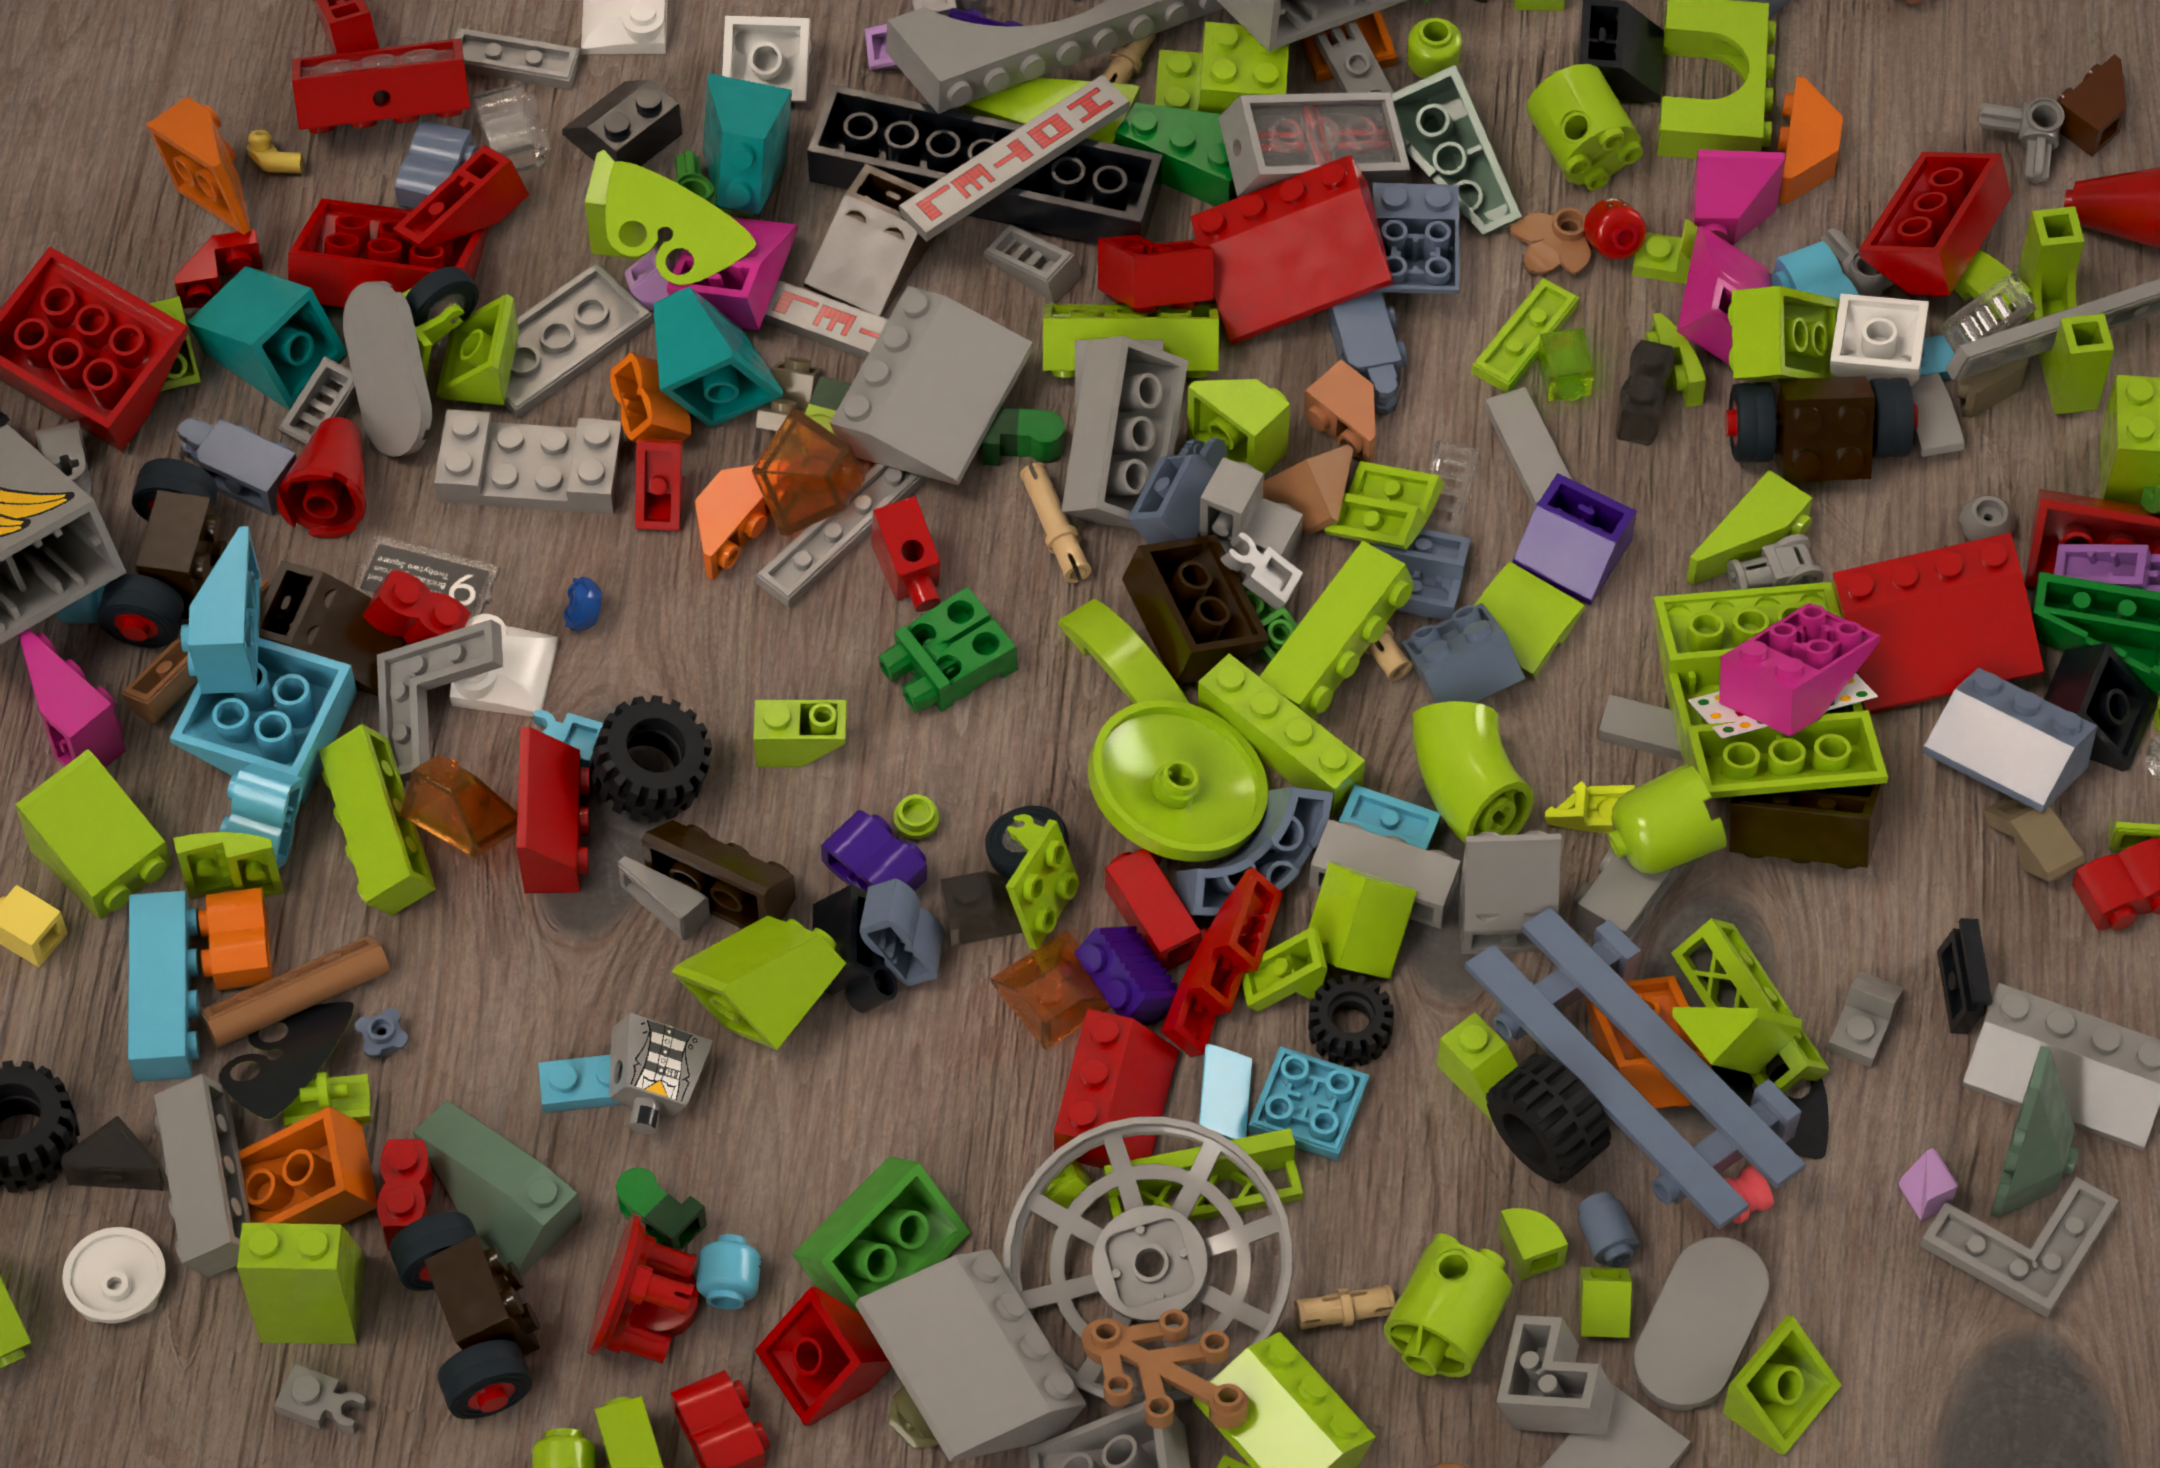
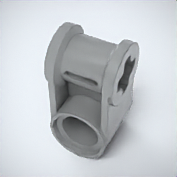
M79 420L35 430L40 453L91 497L93 486L86 461L88 456Z

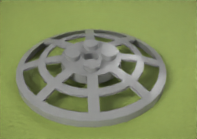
M1163 1116L1132 1117L1107 1122L1081 1133L1058 1148L1036 1170L1021 1192L1010 1217L1004 1243L1003 1269L1028 1310L1058 1304L1060 1312L1067 1323L1080 1338H1082V1332L1088 1324L1082 1319L1072 1300L1100 1292L1106 1303L1115 1311L1111 1319L1120 1321L1126 1327L1130 1326L1132 1321L1140 1323L1159 1322L1160 1316L1165 1311L1178 1309L1186 1312L1197 1301L1221 1313L1203 1333L1186 1343L1184 1341L1171 1343L1163 1340L1165 1348L1200 1343L1204 1333L1211 1330L1225 1332L1234 1320L1259 1331L1249 1345L1251 1346L1272 1336L1278 1327L1288 1303L1293 1279L1294 1246L1288 1217L1276 1189L1261 1167L1241 1147L1218 1132L1190 1121ZM1137 1135H1167L1189 1139L1201 1144L1202 1147L1190 1171L1163 1164L1132 1166L1123 1138ZM1105 1144L1113 1172L1088 1186L1072 1202L1068 1209L1042 1195L1049 1184L1070 1163L1088 1151ZM1220 1154L1232 1161L1253 1182L1265 1200L1271 1215L1245 1225L1243 1224L1240 1215L1230 1200L1215 1185L1208 1181ZM1163 1180L1181 1184L1183 1187L1171 1209L1154 1205L1144 1206L1137 1181ZM1113 1189H1119L1125 1212L1110 1221L1104 1229L1082 1218L1085 1211L1096 1200ZM1200 1195L1207 1198L1219 1210L1228 1223L1229 1231L1205 1239L1202 1238L1197 1228L1188 1220ZM1033 1212L1058 1226L1050 1253L1051 1284L1023 1291L1020 1277L1021 1248L1026 1226ZM1277 1234L1280 1249L1279 1279L1275 1299L1269 1313H1266L1244 1302L1248 1293L1252 1272L1250 1244ZM1071 1235H1074L1094 1246L1092 1274L1066 1280L1065 1257ZM1236 1249L1237 1274L1234 1289L1230 1296L1207 1284L1209 1258ZM1148 1252L1159 1253L1164 1259L1163 1269L1153 1277L1141 1275L1137 1268L1141 1256ZM1171 1324V1325H1168V1327H1170V1328H1178L1179 1325H1178V1324ZM1088 1356L1077 1372L1059 1358L1077 1389L1105 1400L1104 1386L1096 1382L1103 1371L1101 1364L1093 1362ZM1190 1364L1180 1366L1192 1373ZM1220 1370L1219 1372H1217L1216 1374H1214L1213 1376H1211V1377H1209V1378H1207V1379H1205V1380L1208 1381V1382H1210V1381H1211L1214 1377H1216L1222 1370ZM1115 1388L1112 1389V1391H1114V1392H1122V1391H1124V1390L1115 1389ZM1177 1388L1165 1391V1395L1170 1397L1174 1403L1194 1398ZM1133 1392V1399L1128 1405L1132 1406L1145 1401L1144 1392Z

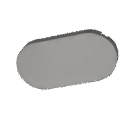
M386 281L365 282L358 285L350 293L343 312V332L363 425L371 443L381 453L392 457L411 455L419 451L424 445L426 439L422 440V438L424 437L425 430H430L432 423V405L412 312L406 298L401 292H395L391 288L392 284Z
M1708 1237L1692 1243L1679 1255L1638 1339L1633 1357L1634 1374L1636 1373L1640 1388L1646 1397L1655 1404L1677 1412L1692 1411L1694 1407H1701L1704 1404L1707 1406L1713 1403L1724 1392L1763 1310L1769 1290V1276L1766 1266L1752 1248L1732 1238Z

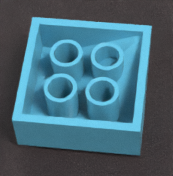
M259 638L257 692L201 694L197 682L170 736V742L231 776L250 763H255L303 778V791L300 804L304 805L323 766L319 750L335 741L358 694L352 667L343 662Z

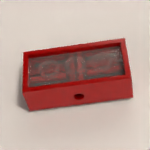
M461 38L292 59V86L299 130L309 129V133L312 134L327 133L335 129L334 126L351 124L353 128H368L375 126L377 120L394 118L396 123H409L419 120L420 115L437 113V117L450 118L461 115L464 109H470Z

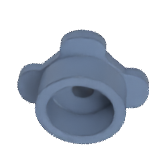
M387 1008L380 1015L371 1018L362 1016L356 1021L355 1029L364 1039L365 1043L362 1048L366 1056L372 1058L387 1057L407 1045L408 1035L401 1030L399 1025L401 1015L398 1010ZM379 1030L386 1031V1034L379 1036L377 1033Z

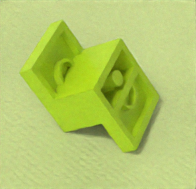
M1205 21L1201 53L1159 49L1155 105L1222 114L1240 95L1286 94L1289 44L1268 51L1241 24Z

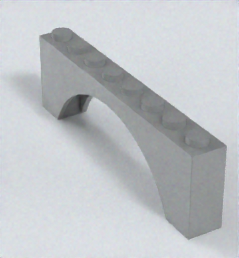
M1105 0L1088 11L1060 21L1011 27L989 26L961 21L922 7L887 20L886 53L939 114L1066 66H1071L1093 56L1106 53L1131 42L1144 39L1158 32L1179 26L1204 15L1214 13L1224 7L1217 0Z

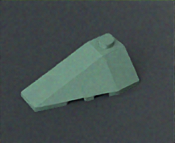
M1456 64L1391 94L1407 154L1435 184L1459 185V210L1483 236L1523 219L1479 113Z
M2040 1046L2011 1136L1990 1216L2001 1218L2056 1192L2062 1175L2072 1176L2079 1153V1148L2071 1146L2075 1126L2050 1048Z
M448 1100L413 1131L416 1139H423L427 1148L430 1165L445 1187L455 1210L470 1218L476 1234L490 1248L496 1245L503 1255L506 1264L513 1262L521 1277L582 1220L579 1197L576 1191L544 1164Z

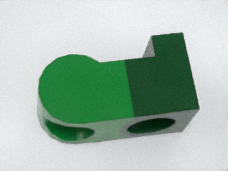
M1001 407L982 442V465L1000 466L1001 456H1031L1040 462H1052L1058 459L1065 449L1064 421L1058 414L1052 411Z
M636 1167L628 1169L618 1178L616 1192L620 1212L628 1220L633 1213L640 1215L641 1224L646 1225L645 1234L655 1237L656 1243L682 1251L707 1226L704 1205L691 1195L682 1204L658 1186L657 1179L651 1171Z

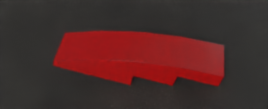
M1255 868L1246 870L1217 913L1181 980L1161 1032L1190 1057L1204 1055L1205 1045L1208 1044L1217 1015L1231 1013L1243 974L1258 971L1283 893Z

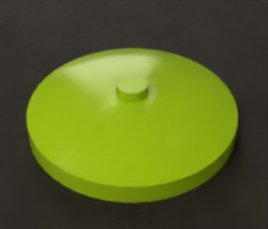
M1161 699L1147 700L1129 705L1111 716L1104 724L1090 750L1088 780L1099 809L1112 826L1123 836L1139 847L1159 856L1189 862L1210 861L1227 856L1242 847L1252 837L1266 811L1268 782L1264 767L1256 751L1235 727L1218 715L1199 706L1182 701Z

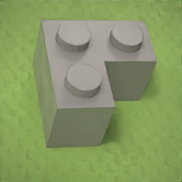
M1223 457L1200 497L1199 537L1216 534L1225 552L1232 548L1240 554L1230 542L1236 535L1242 532L1252 538L1259 552H1262L1269 546L1287 561H1290L1302 539L1303 514L1297 512L1288 504L1275 503L1263 498V472L1257 471L1248 463L1235 462Z
M1516 1315L1496 1403L1514 1430L1607 1435L1616 1391L1599 1364L1576 1363L1579 1344L1562 1317Z

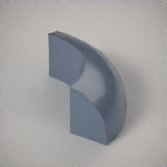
M1297 787L1269 790L1266 811L1260 825L1248 843L1238 853L1211 868L1176 871L1177 896L1188 913L1196 916L1217 915L1247 869L1255 868L1280 891L1285 888L1300 873L1299 869L1307 860L1312 849L1318 847L1330 815L1333 792Z

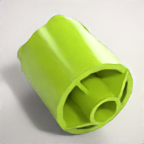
M1576 64L1553 72L1533 91L1527 101L1526 112L1570 183L1586 185L1590 191L1598 190L1609 182L1610 176L1620 171L1625 165L1635 163L1643 155L1644 150L1640 145L1641 137L1601 71L1596 66Z
M1444 1233L1436 1234L1433 1241L1425 1247L1384 1325V1334L1388 1342L1402 1355L1401 1359L1409 1368L1426 1376L1440 1374L1448 1377H1464L1471 1373L1512 1294L1513 1285L1508 1275L1502 1270L1506 1262L1499 1254L1489 1249H1480L1477 1252L1461 1245L1455 1238Z

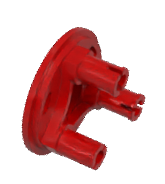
M634 1213L631 1215L620 1239L596 1310L588 1340L587 1353L595 1356L598 1350L604 1351L608 1349L617 1353L624 1351L663 1364L670 1345L671 1335L630 1323L631 1317L629 1316L636 1304L641 1305L643 1301L685 1315L690 1302L688 1300L689 1296H692L694 1285L687 1283L691 1277L697 1255L688 1254L656 1243L655 1237L645 1234L646 1225L641 1224L640 1215Z

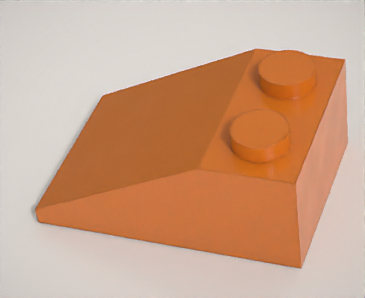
M187 96L146 125L176 190L245 235L251 229L240 177L233 163L236 160V155L231 146L222 139L218 130L221 122L215 111L209 105L202 106Z
M1675 975L1627 981L1626 983L1711 1068L1710 1062L1672 1017L1673 1007H1689ZM1584 996L1597 1050L1655 1109L1691 1105L1692 1103Z
M330 1106L239 1151L251 1223L342 1225L377 1208V1197L362 1123Z

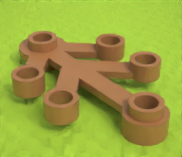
M1170 1309L1162 1313L1159 1322L1126 1327L1118 1320L1104 1318L1091 1322L1083 1330L1081 1338L1083 1350L1093 1362L1102 1365L1105 1377L1103 1384L1104 1399L1109 1405L1114 1407L1126 1406L1132 1401L1134 1396L1133 1381L1128 1375L1123 1373L1122 1359L1138 1368L1146 1400L1144 1405L1145 1421L1153 1428H1166L1174 1421V1402L1165 1395L1162 1381L1208 1404L1209 1418L1219 1428H1238L1248 1418V1397L1239 1386L1230 1383L1216 1386L1180 1367L1181 1365L1201 1362L1219 1364L1227 1360L1230 1354V1341L1224 1332L1211 1330L1202 1335L1200 1343L1147 1350L1138 1345L1159 1340L1171 1343L1185 1340L1189 1334V1318L1185 1312L1178 1309ZM1178 1324L1180 1327L1170 1328L1168 1325ZM1218 1345L1221 1346V1348L1211 1349L1209 1348V1346ZM1114 1388H1123V1389H1125V1390L1122 1391V1392H1114V1391H1112V1389H1114ZM1156 1409H1163L1166 1412L1157 1414L1152 1411Z

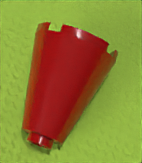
M2160 167L2080 180L2075 182L2073 190H2066L2064 207H2076L2081 227L2160 249Z
M331 417L323 420L280 483L276 497L279 513L289 525L295 528L296 523L309 529L308 535L317 538H338L352 533L356 530L357 524L363 520L366 512L362 433L359 427L352 421L342 417Z

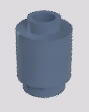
M1608 1191L1596 1193L1584 1199L1578 1205L1580 1213L1578 1222L1595 1261L1600 1264L1607 1263L1610 1267L1620 1266L1630 1261L1634 1257V1251L1639 1247L1640 1241L1622 1201L1615 1199L1613 1193Z

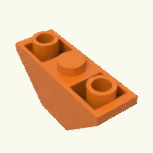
M1796 76L1794 92H1785L1782 118L1790 119L1789 127H1780L1777 151L1785 152V163L1779 195V203L1781 204L1792 202L1832 178L1835 173L1839 153L1843 116L1805 77Z
M777 461L721 470L694 500L707 578L714 581L724 569H730L736 563L741 549L749 539H755L761 534L768 517L777 507L782 508L787 504L794 489L791 465L789 463Z

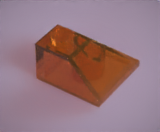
M791 409L752 469L754 478L780 534L789 536L845 510L865 479L850 445L800 410Z
M437 755L413 769L400 816L474 858H477L517 833L518 812L476 775L461 768L455 760Z
M1067 930L991 978L992 985L1044 1049L1049 1048L1082 1027L1087 1009L1105 1012L1111 1008L1075 957L1074 953L1080 946Z

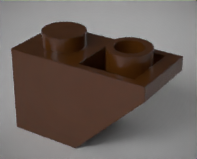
M2115 54L2103 65H2094L2087 72L2082 83L2075 89L2071 87L2066 89L2057 100L2062 106L2065 116L2060 128V134L2091 157L2120 133L2126 110L2121 59Z

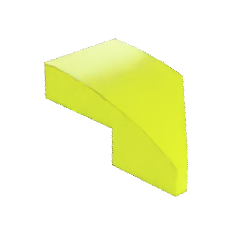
M1580 781L1572 788L1574 793L1557 808L1551 806L1545 811L1546 823L1572 830L1609 833L1614 831L1611 820L1614 804L1619 797L1636 787L1635 785L1589 786L1587 788L1586 784Z

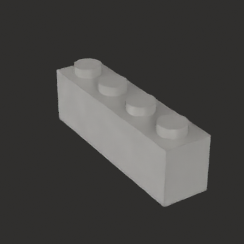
M200 1074L154 1095L157 1110L155 1126L162 1140L164 1156L161 1163L169 1182L171 1198L168 1201V1205L176 1225L178 1240L176 1241L175 1248L182 1264L210 1278L237 1266L242 1223H251L229 1094L223 1089L221 1084L204 1074Z

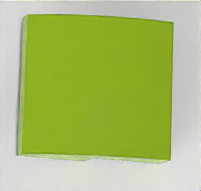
M1360 461L1349 491L1344 493L1338 522L1326 527L1324 531L1327 535L1358 541L1363 540L1368 543L1406 550L1419 535L1429 519L1445 483L1439 475Z
M1511 561L1498 573L1474 604L1477 606L1483 603L1505 631L1521 670L1535 679L1557 644L1560 643L1562 645L1586 608L1581 602Z
M207 832L173 838L190 899L231 889L236 891L262 887L264 898L284 893L271 839L234 832Z

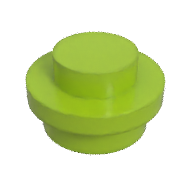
M919 794L905 797L896 806L893 815L897 831L910 839H923L930 836L937 829L940 820L939 810L935 803L926 796Z

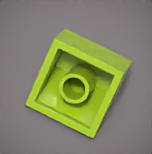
M1258 379L1193 381L1188 386V438L1198 439L1204 442V445L1207 439L1210 438L1225 440L1228 449L1227 459L1248 463L1257 471L1263 472L1264 475L1288 454L1290 403L1279 390L1267 387Z

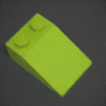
M1783 286L1731 290L1732 303L1728 308V319L1732 326L1733 347L1729 352V364L1733 371V379L1752 383L1767 382L1778 384V379L1835 377L1834 374L1830 373V359L1839 299Z

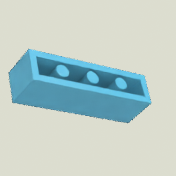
M186 891L129 895L128 1062L135 1082L192 1078V1060L200 1059L198 1031H192V1018L200 1017L198 990H192V977L200 976V959L198 949H192V936L200 935L198 908H190Z

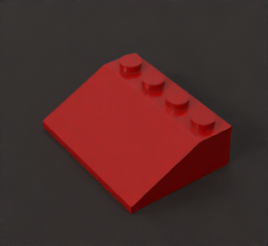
M1351 154L1190 216L1195 239L1214 249L1213 295L1228 339L1232 345L1394 284L1369 185Z
M321 198L288 252V280L311 288L321 306L330 305L345 307L350 293L362 283L386 281L393 285L391 288L395 292L403 293L413 288L426 275L444 267L461 268L475 282L489 227L421 250L396 235L392 229L412 210ZM450 295L439 300L430 311L440 307Z
M49 246L0 309V380L71 422L79 420L82 429L122 452L148 418L189 329L180 321Z
M2011 532L1833 572V590L1841 617L1845 620L1856 622L1863 628L1881 635L1878 645L1856 672L1878 696L1877 698L1862 701L1864 711L1869 710L1870 714L1949 697L1955 688L1977 668L1993 673L2009 683L2044 675V667L2027 591Z

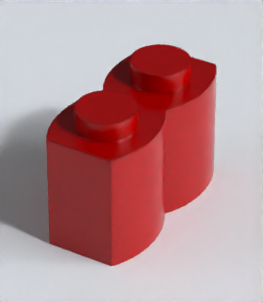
M391 570L375 590L363 614L364 618L374 628L390 636L403 637L408 645L465 628L471 615L469 610L455 598L443 593L431 592L420 579L399 570Z
M2159 838L2142 841L2118 854L2095 859L2076 869L2072 887L2097 930H2105L2111 927L2116 931L2122 930L2133 924L2139 914L2151 912L2160 914Z
M389 1139L382 1150L380 1169L384 1185L377 1200V1214L388 1251H390L392 1239L398 1232L409 1224L429 1216L427 1205L433 1194L434 1178L423 1139Z
M723 1370L671 1392L672 1408L687 1441L692 1447L700 1468H762L766 1466L765 1450L770 1448V1443L760 1421L752 1423L744 1410L750 1407V1402L740 1380L732 1382L727 1372Z

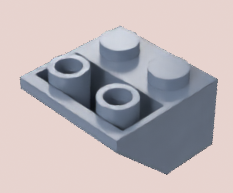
M1483 603L1477 606L1468 605L1462 607L1452 614V618L1437 625L1423 626L1415 630L1410 638L1401 642L1433 704L1449 701L1476 703L1525 679L1505 631Z

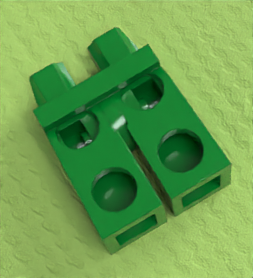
M968 586L917 618L908 627L904 625L894 631L895 644L878 656L880 669L889 681L893 682L908 672H911L914 676V680L902 686V695L914 713L933 704H936L940 711L943 712L953 705V701L966 697L977 686L998 674L1005 678L1018 670L1016 646L994 618L991 620L990 613Z

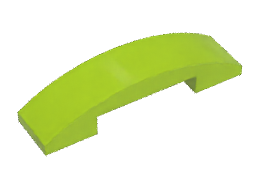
M1094 598L1058 620V626L1084 656L1090 653L1133 704L1158 699L1189 703L1175 680L1147 644L1121 617L1102 602Z

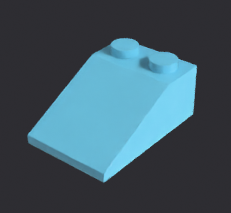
M249 526L238 528L189 607V624L181 625L182 651L188 652L189 675L197 677L201 694L257 692L261 573Z

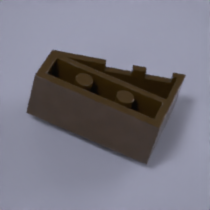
M1884 784L1734 796L1731 801L1729 852L1743 853L1750 858H1763L1766 856L1786 858L1801 864L1812 861L1830 863L1844 869L1868 868L1882 824Z

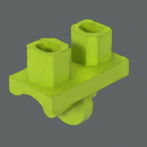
M327 1071L318 1072L317 1079H312L307 1087L300 1088V1095L284 1110L285 1128L328 1106L362 1123L363 1127L366 1123L372 1122L368 1074L329 1078Z

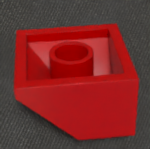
M810 1287L755 1349L757 1355L804 1426L812 1425L869 1392L892 1367L862 1315L818 1287Z

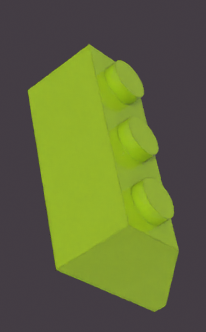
M1281 1332L1247 1347L1210 1381V1383L1216 1386L1226 1383L1235 1384L1248 1397V1418L1242 1426L1235 1429L1215 1427L1252 1468H1357L1376 1437ZM1194 1398L1192 1401L1210 1420L1209 1405Z

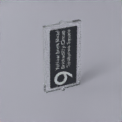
M375 535L365 560L358 563L360 572L353 588L372 598L377 587L391 570L403 571L420 579L431 592L443 593L461 602L471 613L470 619L482 614L485 606L492 603L491 592L500 573V567Z

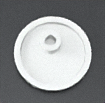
M126 1227L106 1228L88 1235L70 1252L63 1268V1287L71 1305L86 1320L102 1323L126 1322L142 1314L149 1313L156 1308L158 1297L163 1290L166 1280V1264L160 1248L146 1234Z

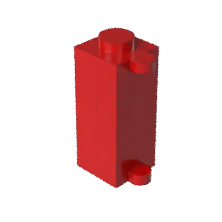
M1143 848L1134 853H1122L1114 858L1109 865L1105 866V890L1128 926H1137L1136 933H1142L1141 940H1146V947H1151V954H1156V961H1161V968H1166V971L1192 959L1208 929L1199 930L1158 867L1162 862L1161 856Z

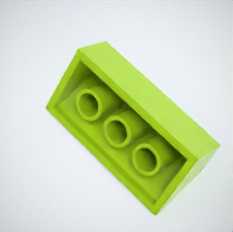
M1044 304L1043 371H1052V376L1075 377V340H1096L1125 336L1133 340H1163V351L1188 360L1186 377L1204 378L1209 377V371H1219V314L1217 304H1197V307L1190 309H1179L1171 305L1158 306V311L1153 313H1136L1132 311V307L1126 304Z

